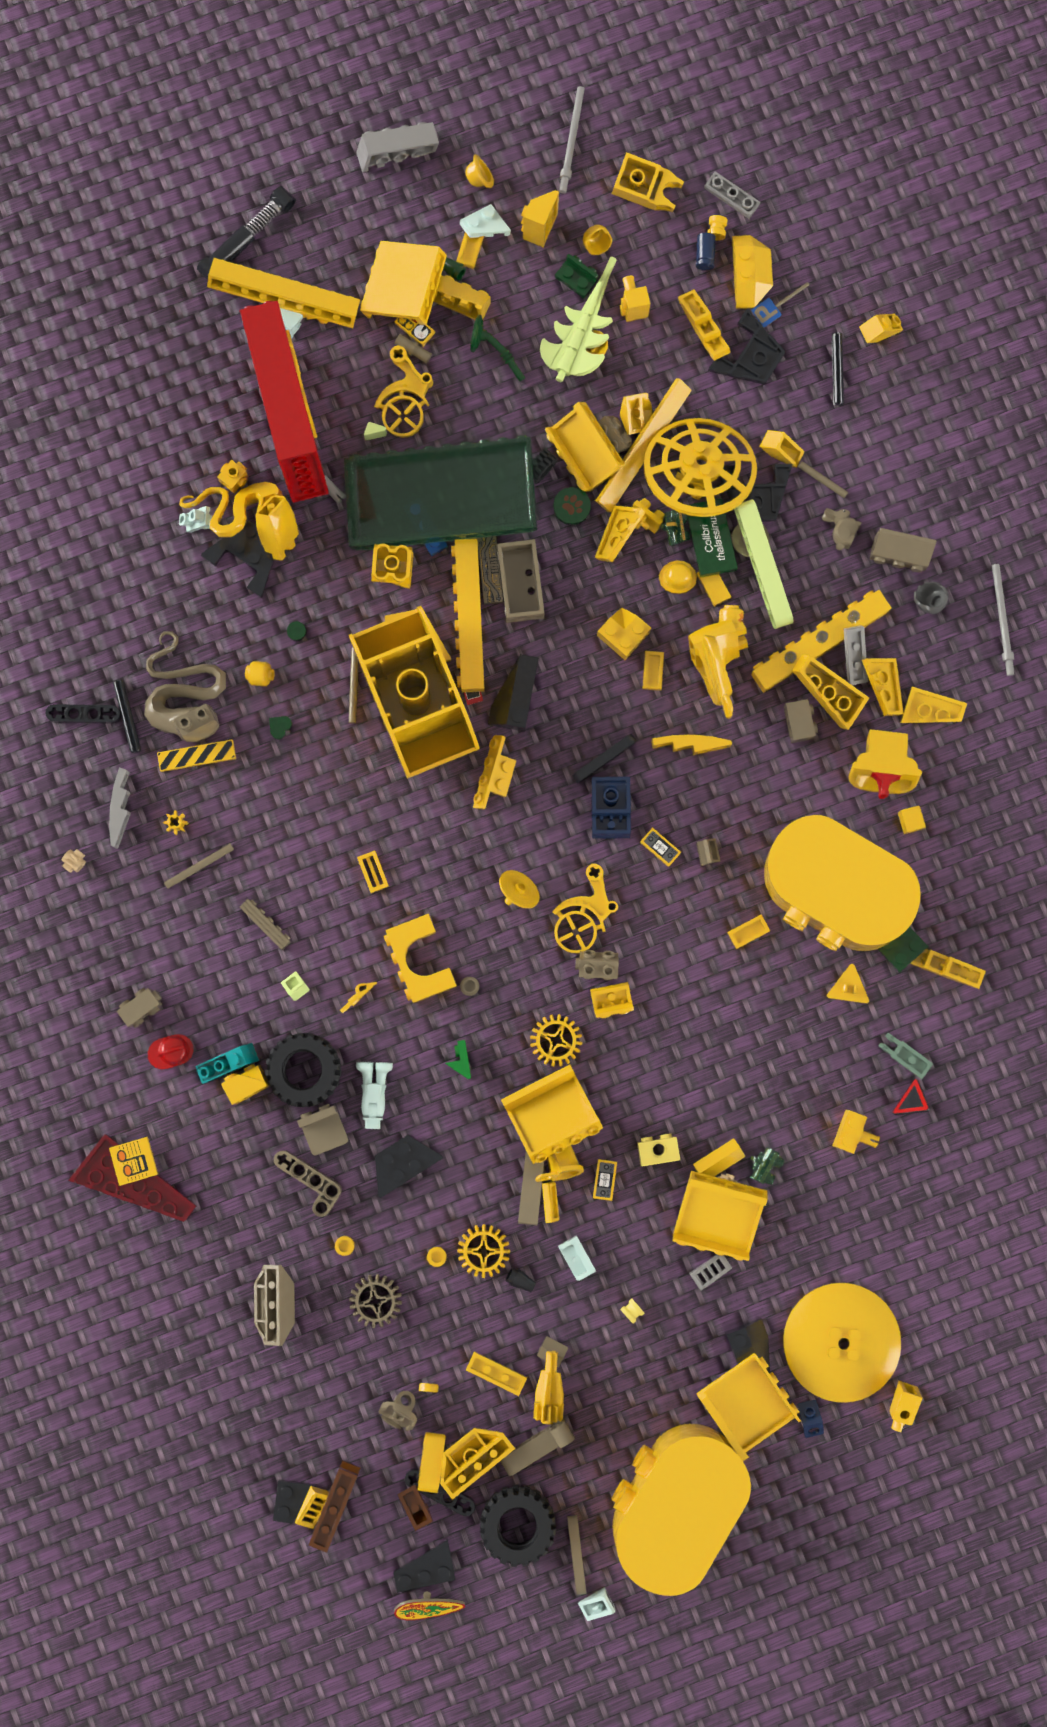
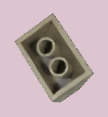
M880 528L873 540L870 559L874 560L877 564L889 563L895 568L907 567L911 568L913 572L920 573L929 566L936 540Z

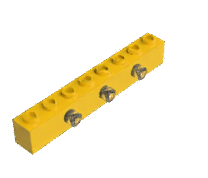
M871 590L863 596L864 599L859 603L857 600L847 606L848 610L845 612L839 611L832 616L833 619L828 623L823 621L817 625V630L814 632L808 631L800 637L801 640L797 643L792 641L784 647L786 650L779 653L777 651L769 656L770 660L766 663L761 661L753 667L754 670L751 676L762 692L768 691L794 674L792 670L802 655H810L817 659L844 641V628L860 625L865 628L887 614L892 607L881 591L873 592Z

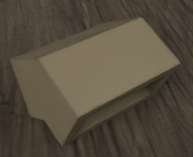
M716 838L696 842L701 866L721 862Z
M546 1336L537 1356L546 1361V1351H556L558 1353L557 1367H559L568 1347Z

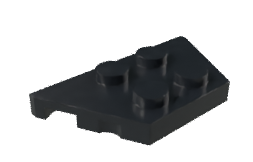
M406 1135L375 1155L379 1198L387 1195L444 1157L410 1135Z

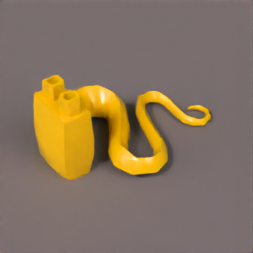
M260 482L241 489L234 499V520L229 525L223 526L219 522L229 503L228 490L221 487H210L205 489L190 503L183 502L188 498H194V496H184L180 499L179 505L181 507L191 508L197 506L209 495L221 494L222 500L210 520V529L219 537H233L243 530L247 520V507L259 503L256 513V528L265 552L271 553L275 560H283L286 557L284 550H291L296 546L294 539L299 533L295 515L276 484Z
M731 619L707 625L688 636L693 664L700 672L713 703L723 706L727 719L733 715V705L730 699L732 687L726 671V664L740 657L739 650L748 648V642L744 634H747L744 623L733 624Z

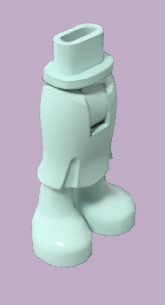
M356 1062V1068L362 1073L363 1077L361 1109L364 1116L363 1120H365V1129H380V1121L383 1120L385 1111L386 1075L392 1070L393 1063L376 1062V1083H372L374 1062Z

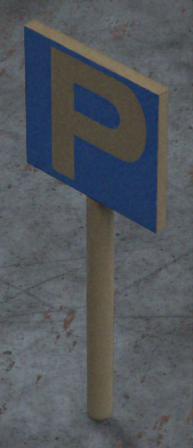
M807 282L776 305H774L770 298H767L753 308L751 312L763 325L762 327L765 328L782 316L777 308L808 287L809 283Z

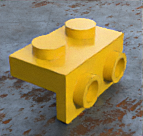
M628 982L590 989L596 1018H608L613 1014H627L634 1010Z

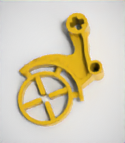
M397 345L391 349L390 357L394 365L404 371L406 376L404 379L387 386L379 395L374 407L376 409H383L382 420L389 433L399 438H407L416 434L422 427L424 414L421 407L425 404L427 407L429 406L425 395L434 382L429 373L421 375L413 366L405 348ZM397 354H398V355H401V354H402L403 357H402V358H399V357L396 358V355H397ZM404 392L412 393L422 401L418 403L414 398L404 395ZM399 393V396L390 399L386 405L382 404L389 396ZM399 400H409L412 402L404 411L406 416L416 405L420 410L418 425H415L407 417L404 418L405 422L413 428L408 433L394 432L402 422L401 418H398L390 428L386 423L388 408L393 410L398 416L402 415L392 405Z
M591 864L586 869V875L594 889V895L591 897L578 896L567 899L552 911L559 917L554 931L555 939L558 945L567 952L580 953V951L588 950L596 940L597 930L602 929L603 932H606L603 921L611 913H615L618 910V904L615 901L609 902L603 879L604 871L598 864ZM592 868L600 869L597 878L590 876ZM614 903L616 905L615 910H610L609 905ZM581 906L580 911H571L564 915L560 912L567 907ZM586 908L598 917L600 925H596L593 919L585 913ZM572 914H580L590 920V923L578 929L579 932L591 926L594 929L593 939L587 947H585L580 935H576L582 948L581 950H570L562 945V941L574 935L572 932L561 938L558 937V927L565 917L573 930L576 929L570 917Z

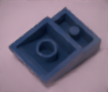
M592 777V839L630 838V777Z

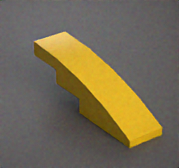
M693 289L679 296L678 301L712 359L715 361L729 354L730 347L721 336V331L713 321L711 312L697 292Z
M671 735L652 738L651 741L653 749L672 745L673 752L692 748L693 755L729 748L732 745L731 740L702 735Z
M927 949L910 963L916 967L977 989L980 988L986 972L953 957H947Z

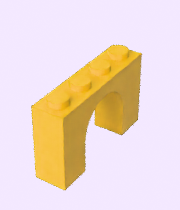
M429 914L385 930L387 933L384 936L386 944L391 946L394 952L391 953L394 965L398 964L401 970L397 972L401 983L405 981L408 988L404 990L408 1001L412 999V1002L416 1003L457 987L450 968L432 975L420 976L413 973L407 965L406 954L410 945L419 939L436 933Z

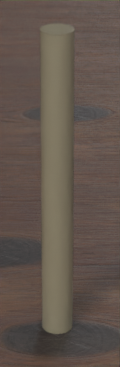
M351 648L348 722L350 724H356L359 661L353 648Z
M231 843L165 881V886L169 889L233 851L234 848Z

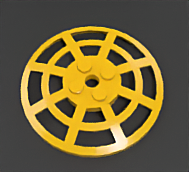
M691 418L669 424L653 437L645 453L644 474L653 494L669 508L690 516L710 517L735 509L749 496L756 480L757 463L751 446L736 430L711 419ZM695 424L711 425L723 430L717 433L708 429H696ZM687 425L688 430L677 434L671 440L661 437L669 430L678 426ZM699 434H708L715 438L711 443L700 441ZM729 434L735 436L745 446L749 454H739L734 444L726 437ZM691 435L692 443L686 446L677 443L679 439ZM723 441L733 454H723L718 448L720 443ZM655 443L664 445L662 464L651 467L650 458ZM671 448L680 452L679 460L668 462V454ZM697 460H704L706 464L700 465L697 463ZM724 461H735L733 475L723 469ZM741 461H748L752 464L751 476L746 487L737 480L741 470ZM671 469H680L684 476L681 482L673 476L670 471ZM664 471L669 482L676 487L671 497L665 494L654 480V474ZM719 476L727 481L720 487L712 488L711 482ZM692 481L704 484L705 490H697L687 486ZM732 485L741 492L730 502L719 506L715 505L714 495L725 492ZM683 492L693 496L706 497L708 507L701 508L685 505L678 502V499Z

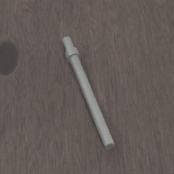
M581 86L577 87L564 166L560 172L561 183L559 192L562 194L567 192L568 180L571 179L572 174L570 169L585 90Z
M994 564L992 565L1004 651L1002 658L1003 662H1005L1007 676H1013L1014 653L1011 652L1000 565Z

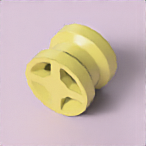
M633 1299L629 1300L627 1306H623L620 1309L633 1324L638 1316L645 1314Z

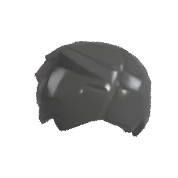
M925 582L924 585H919L917 591L914 592V600L919 609L928 614L939 613L946 607L949 599L948 591L938 582Z

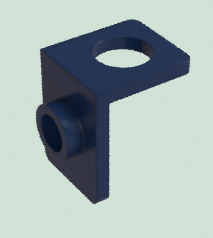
M810 1400L798 1403L797 1407L802 1420L805 1438L824 1434L823 1421L817 1401ZM812 1428H819L816 1431L809 1432Z

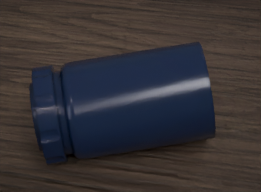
M700 233L697 235V269L711 270L714 268L716 236L712 233Z

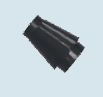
M512 1267L506 1277V1282L509 1283V1286L532 1292L536 1285V1282L519 1268L515 1269Z

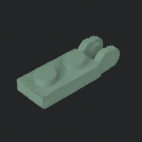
M887 1033L885 1037L890 1042L896 1044L897 1047L894 1051L884 1043H880L878 1047L922 1080L933 1063L905 1042L899 1041L893 1035Z

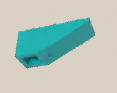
M249 1043L195 1067L202 1084H205L259 1061L253 1043Z

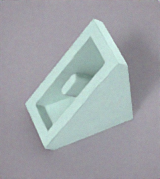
M605 1587L578 1602L587 1621L615 1613L614 1604Z

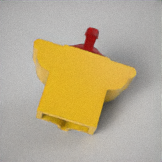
M870 729L866 741V753L860 754L857 761L852 764L848 776L849 782L860 790L879 792V799H885L889 794H902L913 790L918 784L922 771L918 769V764L914 759L907 757L908 734Z

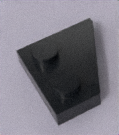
M279 1479L273 1521L293 1523L299 1514L310 1486L316 1487L317 1484Z

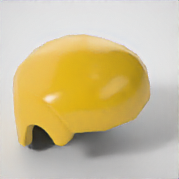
M594 225L584 233L583 244L591 255H600L610 248L612 237L603 225Z

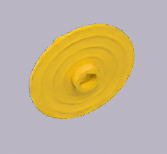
M515 870L505 871L500 876L499 885L506 896L505 903L507 905L513 903L522 908H533L538 904L540 899L539 891L529 877Z

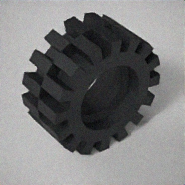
M547 448L543 449L531 461V464L528 465L524 475L534 484H538L552 470L558 458Z

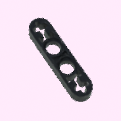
M53 704L48 706L45 712L46 717L54 723L114 724L121 719L120 710L113 705ZM54 709L64 713L63 709H65L66 718L63 719V715H56V718H54L50 713L54 712ZM72 709L79 711V716L76 719L69 717V712ZM91 709H96L98 711L97 718L90 719L88 712ZM101 709H104V713H111V710L117 713V716H113V719H111L108 715H103L104 719H102Z
M632 733L574 773L572 775L573 779L579 784L637 742L636 738Z
M410 1469L406 1473L405 1483L408 1487L416 1485L418 1488V1482L414 1481V1483H411V1478L408 1476H413L415 1473L419 1480L420 1470ZM440 1483L438 1493L419 1491L421 1494L460 1515L470 1516L475 1510L474 1500L462 1492L458 1495L462 1497L460 1502L463 1504L467 1501L470 1502L471 1510L463 1511V1506L459 1503L457 1507L454 1506L458 1496L452 1502H446L443 1499L446 1491Z

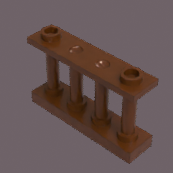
M342 1460L309 1546L326 1553L328 1552L361 1467Z

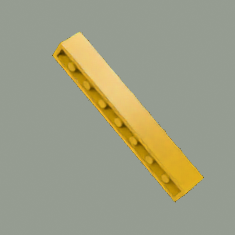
M217 258L213 259L208 274V288L261 303L278 300L279 307L349 328L354 327L360 299L352 296H346Z
M477 539L455 540V546H451L452 557L456 559V564H452V574L456 576L457 583H453V594H457V601H454V613H458V620H455V631H459V638L455 639L456 650H460V657H456L457 669L460 668L461 676H457V686L461 687L462 693L484 692Z

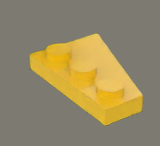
M896 658L863 659L862 663L883 715H903Z
M911 687L900 723L962 722L967 703Z

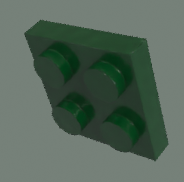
M909 926L903 934L877 950L900 973L929 946Z

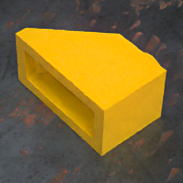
M767 430L760 445L769 456L786 464H792V467L797 468L805 452L785 432Z

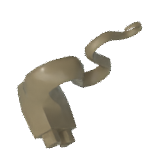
M164 631L159 637L160 644L162 645L161 639L164 635H171L174 638V642L171 646L151 654L147 659L146 670L151 677L172 679L209 673L215 676L216 681L214 685L207 688L186 684H164L156 687L145 701L144 715L151 726L165 733L179 735L186 742H199L213 735L219 728L217 714L208 704H204L200 707L171 709L165 706L166 700L170 697H185L198 700L214 699L226 689V673L216 665L200 664L168 672L155 671L152 668L153 662L174 651L179 642V637L173 631Z

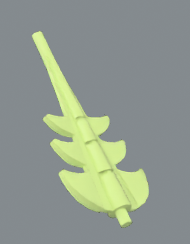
M614 257L609 258L601 278L582 310L578 311L568 306L564 307L568 319L574 324L566 326L558 321L554 322L555 332L563 343H550L545 338L541 341V357L546 366L558 372L556 377L558 382H563L565 376H584L593 372L605 358L604 354H591L586 349L599 347L609 339L608 334H596L592 330L604 328L613 322L611 317H601L597 314L610 274L617 261Z

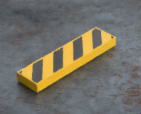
M233 740L157 753L160 772L236 759Z

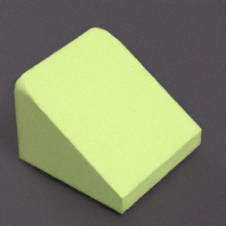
M368 422L364 438L365 440H371L387 435L386 427Z
M296 971L281 982L294 1001H297L310 990Z

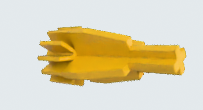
M546 1351L545 1370H541L535 1391L533 1419L536 1421L541 1420L543 1424L549 1425L554 1424V1422L557 1423V1421L561 1422L564 1410V1393L561 1373L557 1372L558 1353L556 1351Z

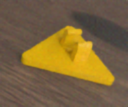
M850 964L828 992V998L860 1003L869 1002L854 964Z

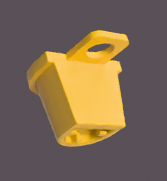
M572 1146L566 1147L561 1153L552 1154L547 1157L550 1173L538 1175L535 1181L550 1180V1182L582 1174L584 1172L583 1166L579 1165Z

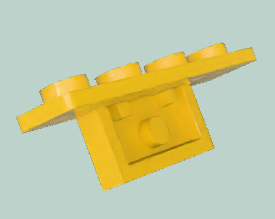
M494 735L489 743L490 749L484 761L483 773L479 778L478 791L473 799V808L475 809L486 808L490 792L502 797L507 795L516 760L501 755L506 738L503 735Z

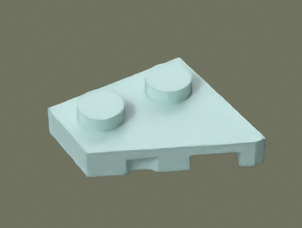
M491 204L460 220L461 227L470 238L480 236L493 237V234L504 233V236H509L511 232L510 228Z

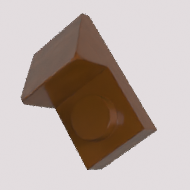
M416 1485L397 1494L415 1531L433 1522L428 1504L424 1502Z

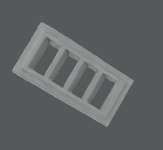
M715 1255L689 1274L700 1291H702L731 1270L732 1267L724 1255ZM720 1259L725 1268L721 1269L716 1260ZM712 1263L714 1264V1266H715L716 1269L718 1270V1273H716V1274L714 1273V1271H713L712 1268L710 1267V1265H711ZM705 1268H707L710 1274L712 1275L711 1278H708V1276L704 1272ZM701 1273L706 1281L702 1283L697 1274Z

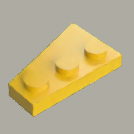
M614 505L595 558L600 561L613 562L646 511L641 508Z

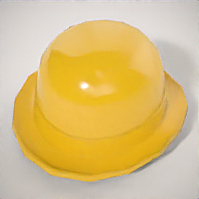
M475 154L473 156L474 161L465 170L467 180L475 187L485 186L486 188H492L494 186L493 175L485 162Z
M676 560L669 562L662 568L659 574L661 586L666 591L676 594L690 591L695 586L697 580L694 568L685 561Z

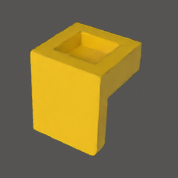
M920 806L903 809L898 812L904 834L926 828Z

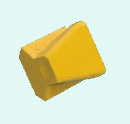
M384 543L375 544L371 581L392 583L410 589L413 565L412 547L405 545L391 546Z

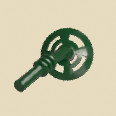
M478 314L472 332L470 351L474 353L480 342L487 340L501 354L500 357H503L502 360L505 361V364L509 365L518 381L520 382L525 379V376L514 361V356L512 357V353H509L510 350H507L491 333L484 330L482 316Z

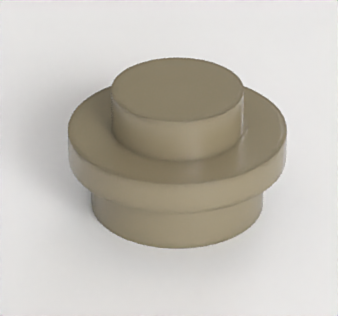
M466 977L461 981L460 989L463 994L473 996L479 990V982L474 977Z

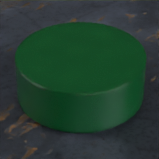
M294 621L288 625L287 634L291 640L301 641L306 636V628L301 622Z

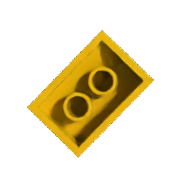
M555 190L531 199L529 205L524 206L521 214L523 217L521 231L523 232L524 240L544 247L558 215L559 191Z

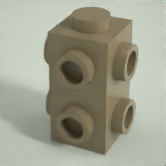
M580 951V956L575 961V970H579V977L585 979H617L618 953L612 951Z
M142 988L135 993L136 997L133 1000L129 1001L128 999L119 1005L120 1009L116 1012L127 1027L134 1026L136 1028L144 1022L143 1018L148 1015L153 1016L160 1011L159 1007L162 1005L160 1002L162 997L156 990L152 991L150 988Z

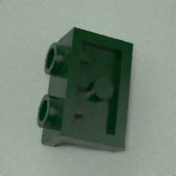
M570 254L566 256V261L555 274L556 279L584 299L598 282L597 271L590 266L584 265L579 257Z

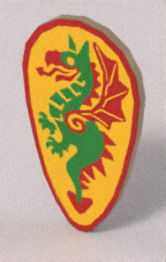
M426 1591L423 1594V1599H413L398 1604L394 1608V1615L402 1620L437 1617L465 1608V1602L453 1599H431V1593Z

